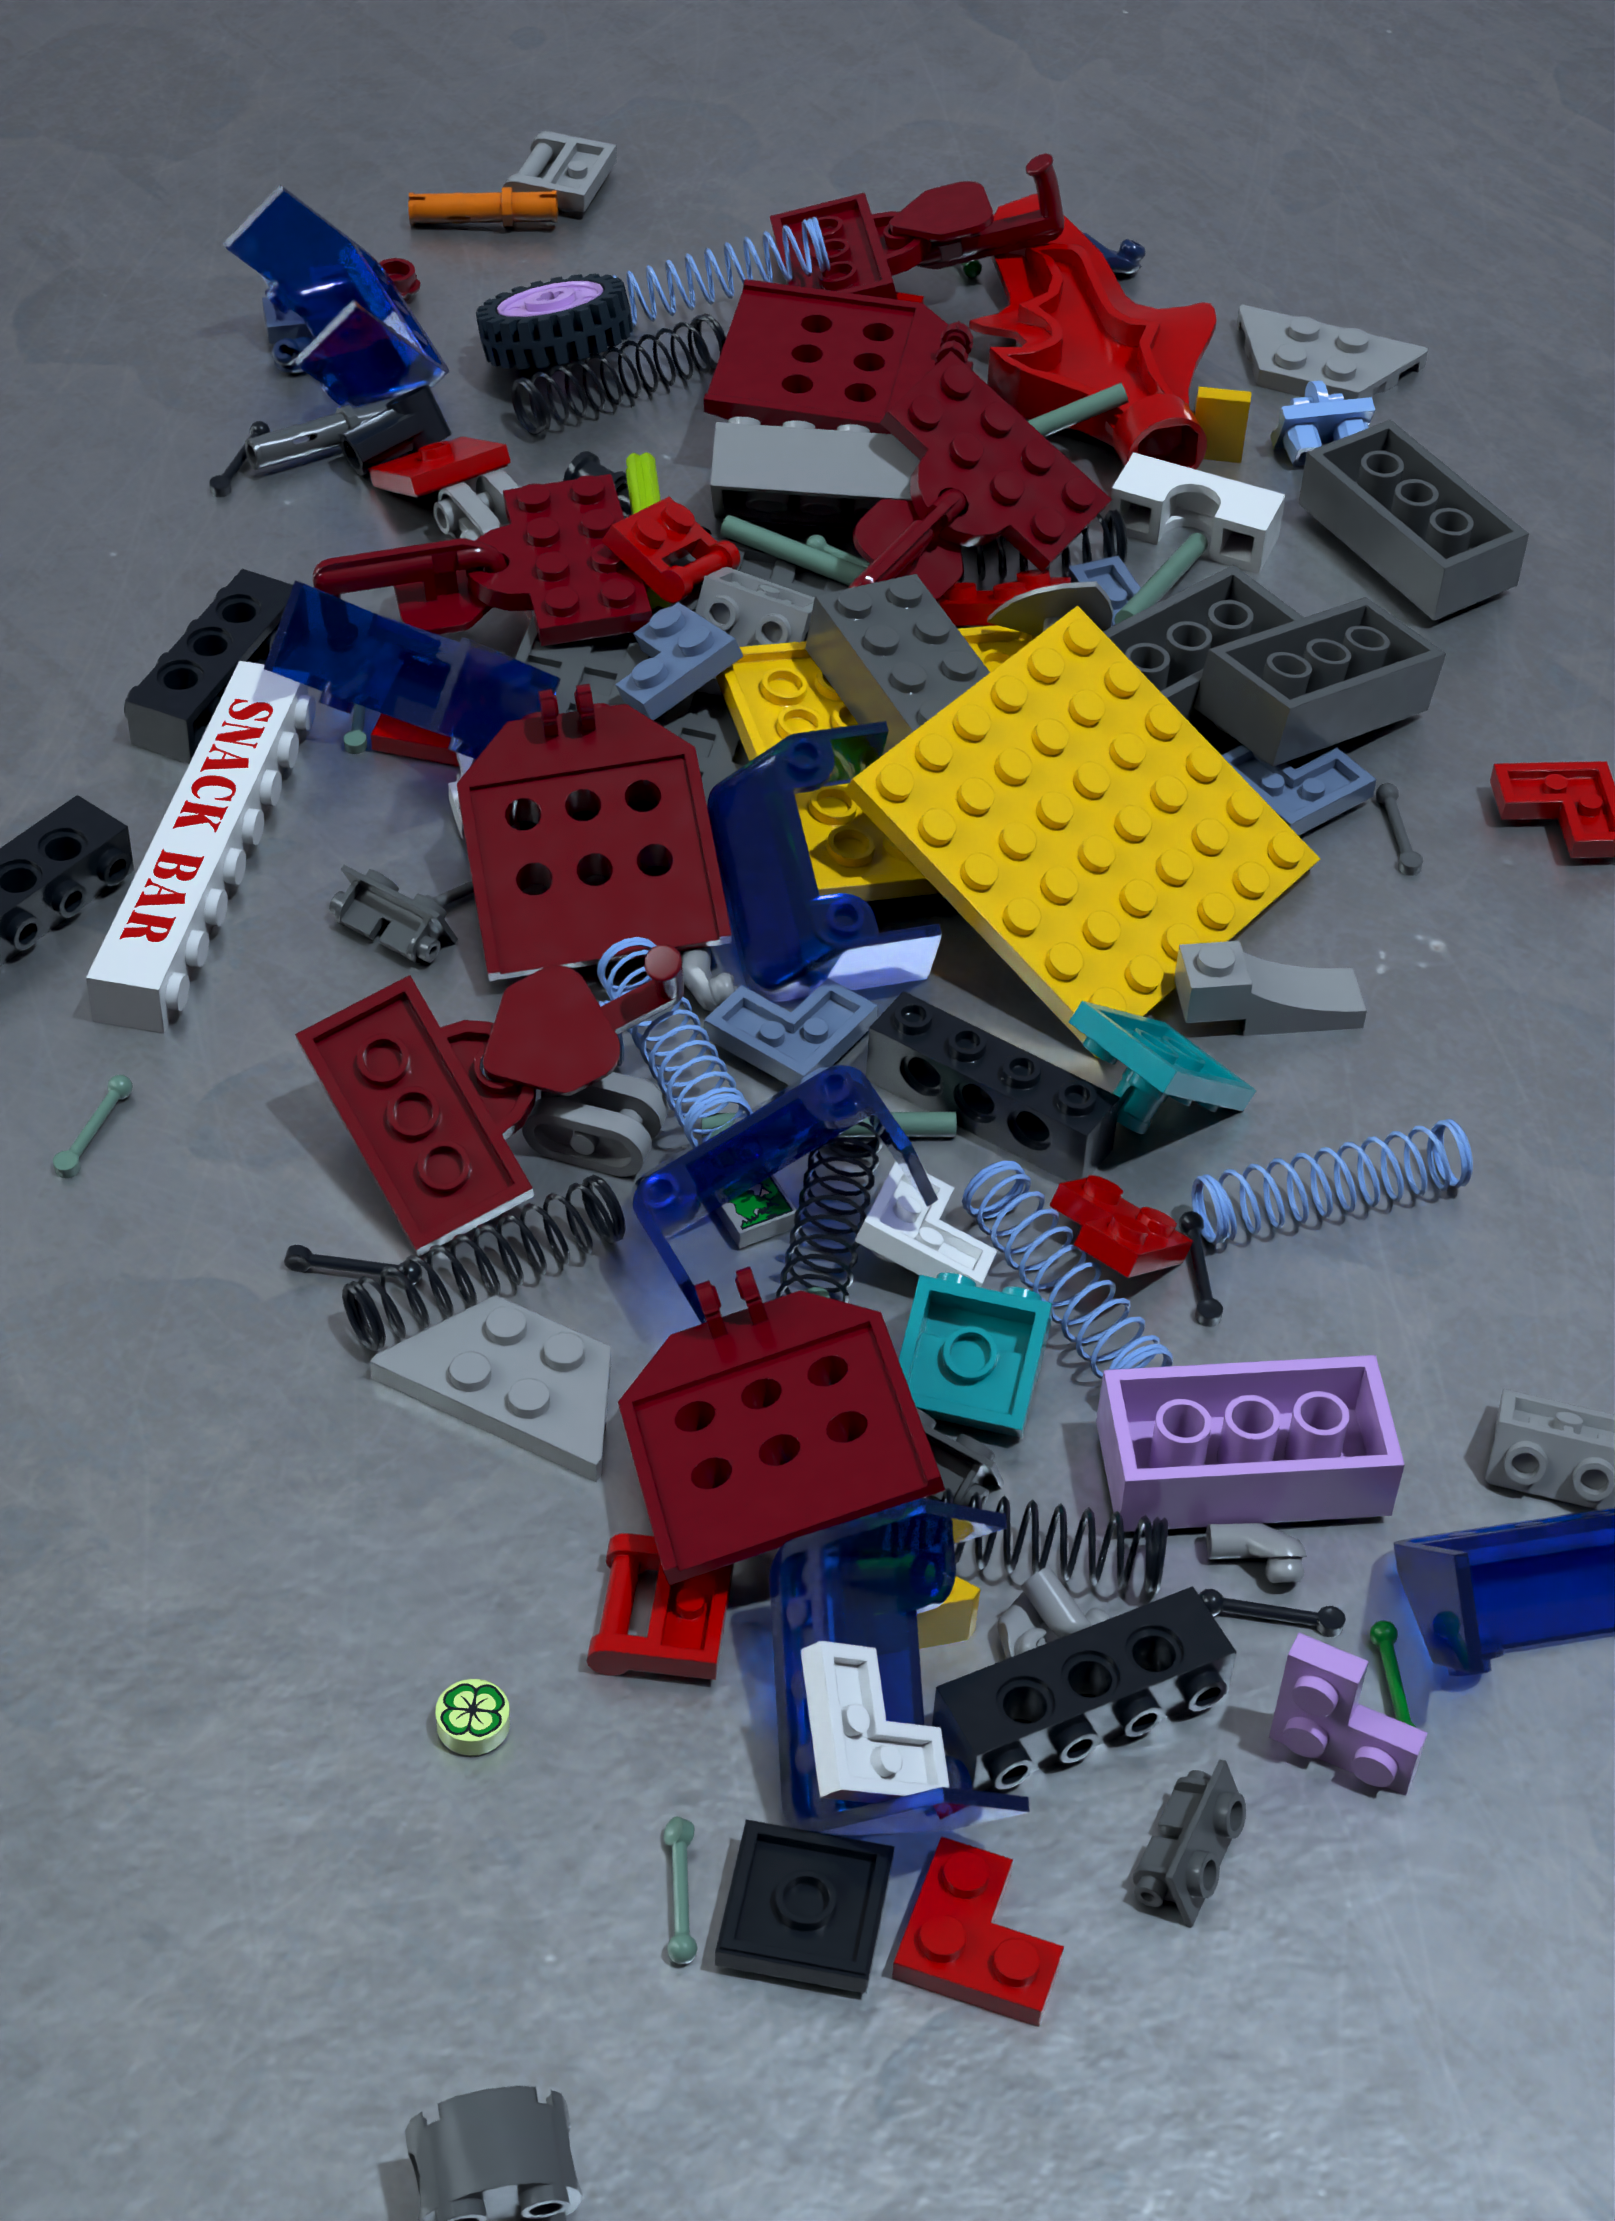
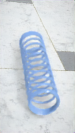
M817 218L804 219L802 222L806 263L791 229L786 225L783 226L782 237L787 271L769 232L764 231L763 233L767 275L752 241L745 236L743 247L748 280H753L749 255L750 249L763 281L773 283L769 242L784 278L789 283L791 282L792 266L788 237L804 273L810 277L812 265L807 229L812 238L820 270L823 273L825 270L829 271L831 267ZM727 242L724 244L729 289L712 251L708 248L704 251L709 294L692 256L689 254L685 255L690 301L672 261L666 260L665 268L671 308L653 268L647 265L646 277L651 313L633 273L628 270L626 278L633 328L637 324L633 287L648 319L652 322L656 319V303L652 280L669 315L674 316L676 312L672 275L686 306L693 311L695 307V294L691 268L703 296L712 305L715 301L710 261L724 293L729 299H732L734 296V285L730 256L742 284H744L746 279L732 246Z
M641 937L624 939L613 944L602 955L598 963L597 976L603 988L607 990L611 1001L653 980L647 975L643 980L626 986L634 976L646 971L645 967H641L629 974L620 986L613 985V979L617 970L626 961L636 956L647 955L650 950L633 952L624 957L612 969L608 980L605 978L606 966L617 952L632 946H643L651 950L657 945L649 939ZM682 997L670 1012H666L654 1021L641 1022L627 1031L632 1035V1039L640 1050L644 1062L649 1065L653 1078L658 1081L657 1084L661 1092L666 1096L670 1109L675 1112L679 1125L684 1128L690 1145L702 1152L724 1151L736 1145L746 1136L752 1125L753 1112L743 1093L736 1089L734 1078L727 1073L725 1062L718 1058L717 1049L709 1042L707 1031L700 1027L701 1023L698 1016L691 1012L692 1007L689 1000ZM683 1003L686 1010H682V1009H678V1008H679L680 1005ZM676 1014L685 1015L680 1026L662 1036L649 1037L650 1031L658 1023L666 1021L669 1017ZM690 1018L693 1020L694 1025L687 1024ZM638 1026H648L643 1035L638 1033ZM682 1030H694V1033L686 1043L671 1051L657 1052L665 1039L674 1036ZM699 1033L702 1035L703 1040L695 1039ZM646 1041H657L652 1050L646 1047ZM689 1046H703L699 1054L687 1063L676 1067H666L668 1061L676 1053L683 1051ZM707 1049H710L712 1056L703 1055ZM667 1056L661 1065L655 1063V1057ZM700 1061H711L708 1069L697 1078L687 1082L675 1083L676 1078L687 1067ZM716 1064H718L721 1069V1072L711 1071L716 1066ZM676 1071L670 1081L664 1079V1072ZM712 1076L720 1077L716 1086L707 1093L698 1097L684 1098L688 1090L702 1079ZM725 1079L729 1082L730 1088H720ZM672 1087H685L679 1097L672 1094ZM721 1092H727V1093H724V1094L714 1095V1094L721 1093ZM695 1102L688 1112L681 1110V1103ZM722 1103L716 1109L703 1113L706 1109ZM729 1103L739 1105L738 1112L726 1124L706 1130L693 1128L698 1118L716 1114ZM745 1111L741 1127L731 1137L712 1144L702 1143L694 1138L693 1133L699 1135L714 1134L727 1129Z
M1452 1119L1439 1120L1433 1125L1431 1131L1424 1126H1415L1408 1136L1400 1131H1392L1384 1142L1376 1136L1368 1137L1362 1143L1361 1148L1353 1142H1345L1337 1153L1329 1147H1322L1316 1152L1314 1159L1306 1153H1297L1292 1158L1290 1164L1281 1158H1274L1268 1164L1266 1170L1258 1164H1250L1244 1170L1243 1175L1234 1169H1226L1221 1174L1219 1181L1210 1175L1204 1174L1203 1176H1197L1193 1182L1191 1191L1193 1211L1199 1213L1204 1220V1228L1201 1234L1209 1243L1217 1245V1243H1223L1226 1238L1233 1241L1237 1234L1236 1217L1232 1203L1223 1188V1183L1228 1175H1234L1240 1181V1206L1246 1227L1252 1234L1257 1235L1261 1229V1216L1256 1197L1246 1179L1250 1171L1259 1170L1264 1175V1202L1268 1217L1273 1226L1281 1230L1285 1223V1210L1279 1189L1270 1173L1276 1164H1282L1288 1170L1287 1191L1293 1215L1298 1222L1305 1224L1309 1217L1308 1199L1304 1186L1294 1167L1299 1159H1306L1311 1163V1190L1316 1208L1321 1216L1329 1218L1333 1211L1332 1194L1327 1178L1318 1164L1319 1157L1322 1154L1329 1153L1335 1158L1334 1181L1337 1196L1342 1207L1347 1212L1352 1213L1357 1202L1356 1190L1351 1173L1341 1156L1347 1148H1354L1358 1151L1357 1170L1361 1192L1366 1202L1371 1207L1376 1208L1380 1201V1186L1375 1168L1365 1153L1366 1146L1370 1143H1378L1382 1146L1380 1161L1384 1186L1391 1199L1399 1202L1404 1194L1403 1176L1394 1153L1388 1147L1390 1140L1394 1137H1400L1405 1140L1404 1167L1407 1180L1414 1193L1423 1197L1427 1190L1428 1180L1423 1159L1412 1142V1137L1417 1132H1424L1429 1136L1427 1159L1430 1174L1436 1186L1443 1191H1446L1449 1185L1453 1188L1465 1187L1469 1183L1473 1172V1157L1469 1141L1458 1123ZM1446 1127L1453 1134L1460 1153L1461 1176L1459 1180L1450 1169L1445 1152L1444 1132ZM1410 1148L1419 1166L1422 1181L1421 1190L1417 1188L1410 1167ZM1433 1153L1438 1170L1443 1179L1445 1180L1444 1185L1440 1182L1438 1175L1436 1173L1433 1161ZM1387 1155L1397 1177L1398 1196L1393 1192L1389 1182L1386 1162ZM1363 1159L1373 1181L1374 1201L1370 1198L1366 1188ZM1340 1166L1345 1174L1349 1186L1351 1197L1350 1207L1347 1204L1342 1191V1186L1340 1182ZM1316 1172L1325 1191L1327 1212L1323 1209L1319 1199ZM1293 1179L1298 1187L1299 1194L1301 1197L1303 1206V1218L1299 1214L1298 1208L1296 1206L1293 1192ZM1204 1184L1211 1194L1215 1206L1217 1234L1214 1233L1206 1214L1203 1194ZM1269 1185L1277 1202L1279 1223L1272 1210ZM1246 1192L1253 1208L1255 1228L1248 1214ZM1229 1219L1231 1224V1234L1229 1232Z
M999 1161L980 1170L970 1180L964 1190L962 1198L963 1208L969 1215L977 1218L981 1231L991 1235L993 1247L1005 1253L1007 1265L1014 1270H1019V1277L1024 1285L1028 1288H1033V1291L1039 1295L1038 1289L1054 1287L1049 1300L1046 1301L1042 1298L1041 1301L1052 1303V1321L1056 1324H1062L1061 1329L1064 1337L1070 1342H1076L1078 1355L1084 1360L1091 1361L1090 1366L1095 1376L1103 1379V1373L1098 1370L1096 1362L1112 1358L1114 1359L1108 1370L1130 1369L1134 1364L1144 1359L1133 1367L1143 1368L1156 1354H1162L1164 1357L1160 1367L1172 1366V1353L1168 1351L1167 1347L1160 1344V1338L1155 1335L1142 1336L1145 1329V1319L1141 1317L1127 1318L1131 1308L1130 1301L1125 1298L1113 1299L1116 1292L1115 1283L1111 1280L1098 1281L1102 1272L1101 1265L1097 1262L1084 1263L1087 1253L1075 1245H1070L1073 1238L1072 1229L1067 1226L1056 1227L1059 1220L1058 1212L1054 1209H1042L1045 1203L1044 1194L1039 1191L1028 1192L1031 1186V1179L1025 1174L1021 1165L1015 1161ZM1005 1170L1016 1171V1175H1011L1001 1180L988 1192L979 1209H974L971 1206L972 1196L988 1178ZM1016 1180L1004 1197L986 1207L988 1201L997 1190L1005 1184ZM1030 1196L1039 1198L1038 1208L1034 1213L1021 1221L1019 1225L1009 1230L997 1231L1006 1213L1019 1205L1022 1200ZM1043 1214L1053 1216L1052 1225L1046 1232L1030 1244L1011 1249L1015 1237L1023 1228ZM997 1217L992 1230L985 1226L983 1219ZM1060 1231L1067 1233V1240L1060 1250L1045 1261L1036 1265L1025 1266L1031 1252L1050 1235ZM1011 1234L1006 1248L998 1242L997 1236ZM1073 1249L1081 1251L1082 1256L1079 1262L1069 1272L1054 1281L1039 1284L1041 1277L1052 1262ZM1025 1252L1020 1265L1012 1260L1011 1254ZM1087 1267L1096 1269L1093 1280L1083 1290L1065 1300L1053 1302L1058 1290L1070 1277ZM1040 1269L1034 1283L1026 1278L1024 1271ZM1102 1285L1110 1287L1108 1297L1100 1306L1084 1316L1068 1320L1072 1309L1086 1294ZM1119 1303L1125 1305L1123 1314L1113 1325L1094 1336L1082 1338L1090 1323L1105 1309ZM1069 1304L1063 1319L1055 1315L1053 1307ZM1084 1322L1077 1337L1069 1333L1067 1325ZM1131 1322L1139 1323L1140 1328L1128 1343L1107 1355L1097 1356L1102 1345L1114 1332ZM1099 1340L1092 1356L1084 1352L1081 1343ZM1151 1340L1154 1342V1344L1137 1348L1125 1356L1131 1349L1145 1341Z

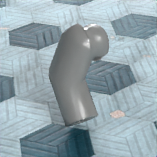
M711 947L681 951L684 984L703 1009L713 1012L738 989L737 985H733V975L721 973L716 977L712 976L710 971Z
M1261 1523L1207 1525L1206 1550L1209 1559H1267L1266 1577L1271 1583L1300 1582L1303 1579L1304 1568L1302 1558L1307 1557L1300 1540Z
M1050 1566L1035 1573L1020 1587L1044 1623L1059 1638L1111 1618L1104 1610L1092 1608L1084 1615Z
M1024 1592L1004 1612L997 1623V1629L1007 1659L1047 1643L1045 1637L1046 1630L1041 1627L1044 1621Z

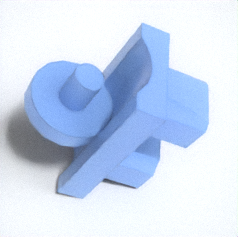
M1322 380L1309 381L1306 385L1305 397L1291 398L1290 406L1281 407L1278 427L1270 435L1273 448H1285L1294 466L1305 465L1308 451L1321 447L1322 444L1334 442L1368 428L1375 412L1372 397L1344 400L1342 393L1328 395L1327 388Z

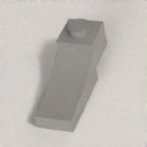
M1240 941L1179 945L1174 981L1186 1023L1239 1020L1243 1036L1364 1027L1367 1010L1353 968H1310L1272 962L1243 952Z

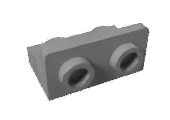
M726 566L704 577L695 613L734 637L739 647L803 642L806 633L809 631L815 597Z
M1503 1389L1497 1412L1494 1442L1486 1470V1481L1489 1484L1615 1513V1414Z

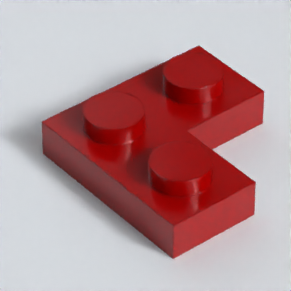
M1033 569L1017 573L1016 581L995 585L993 590L977 591L976 584L971 582L955 583L937 602L955 626L995 625L988 623L987 618L1005 602L1017 595L1037 588L1071 583V577H1050L1049 570H1045L1042 573L1039 569Z
M1607 761L1497 763L1493 765L1490 783L1501 820L1558 818L1570 858L1615 857V784Z
M1089 1175L1087 1178L1059 1183L1049 1206L1082 1226L1074 1243L1079 1249L1127 1278L1179 1265L1184 1262L1193 1240L1175 1230L1177 1223L1167 1214L1150 1207H1142L1141 1209L1121 1198L1123 1190L1118 1185L1099 1176Z
M941 1836L893 1962L892 1978L1040 2027L1062 1962L1064 1946L994 1924L1011 1877L1013 1859Z

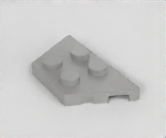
M1244 304L1240 305L1238 311L1237 328L1244 331L1246 337L1244 349L1248 360L1253 363L1252 373L1256 385L1259 387L1305 397V389L1308 382L1322 380L1325 383L1328 395L1342 393L1344 400L1373 397L1377 393L1386 392L1396 386L1399 374L1411 368L1419 372L1424 369L1426 364L1428 347L1368 334L1358 328H1342L1321 323L1311 317H1295Z
M494 1295L376 1354L371 1359V1379L595 1482L602 1476L607 1396L611 1373V1346Z

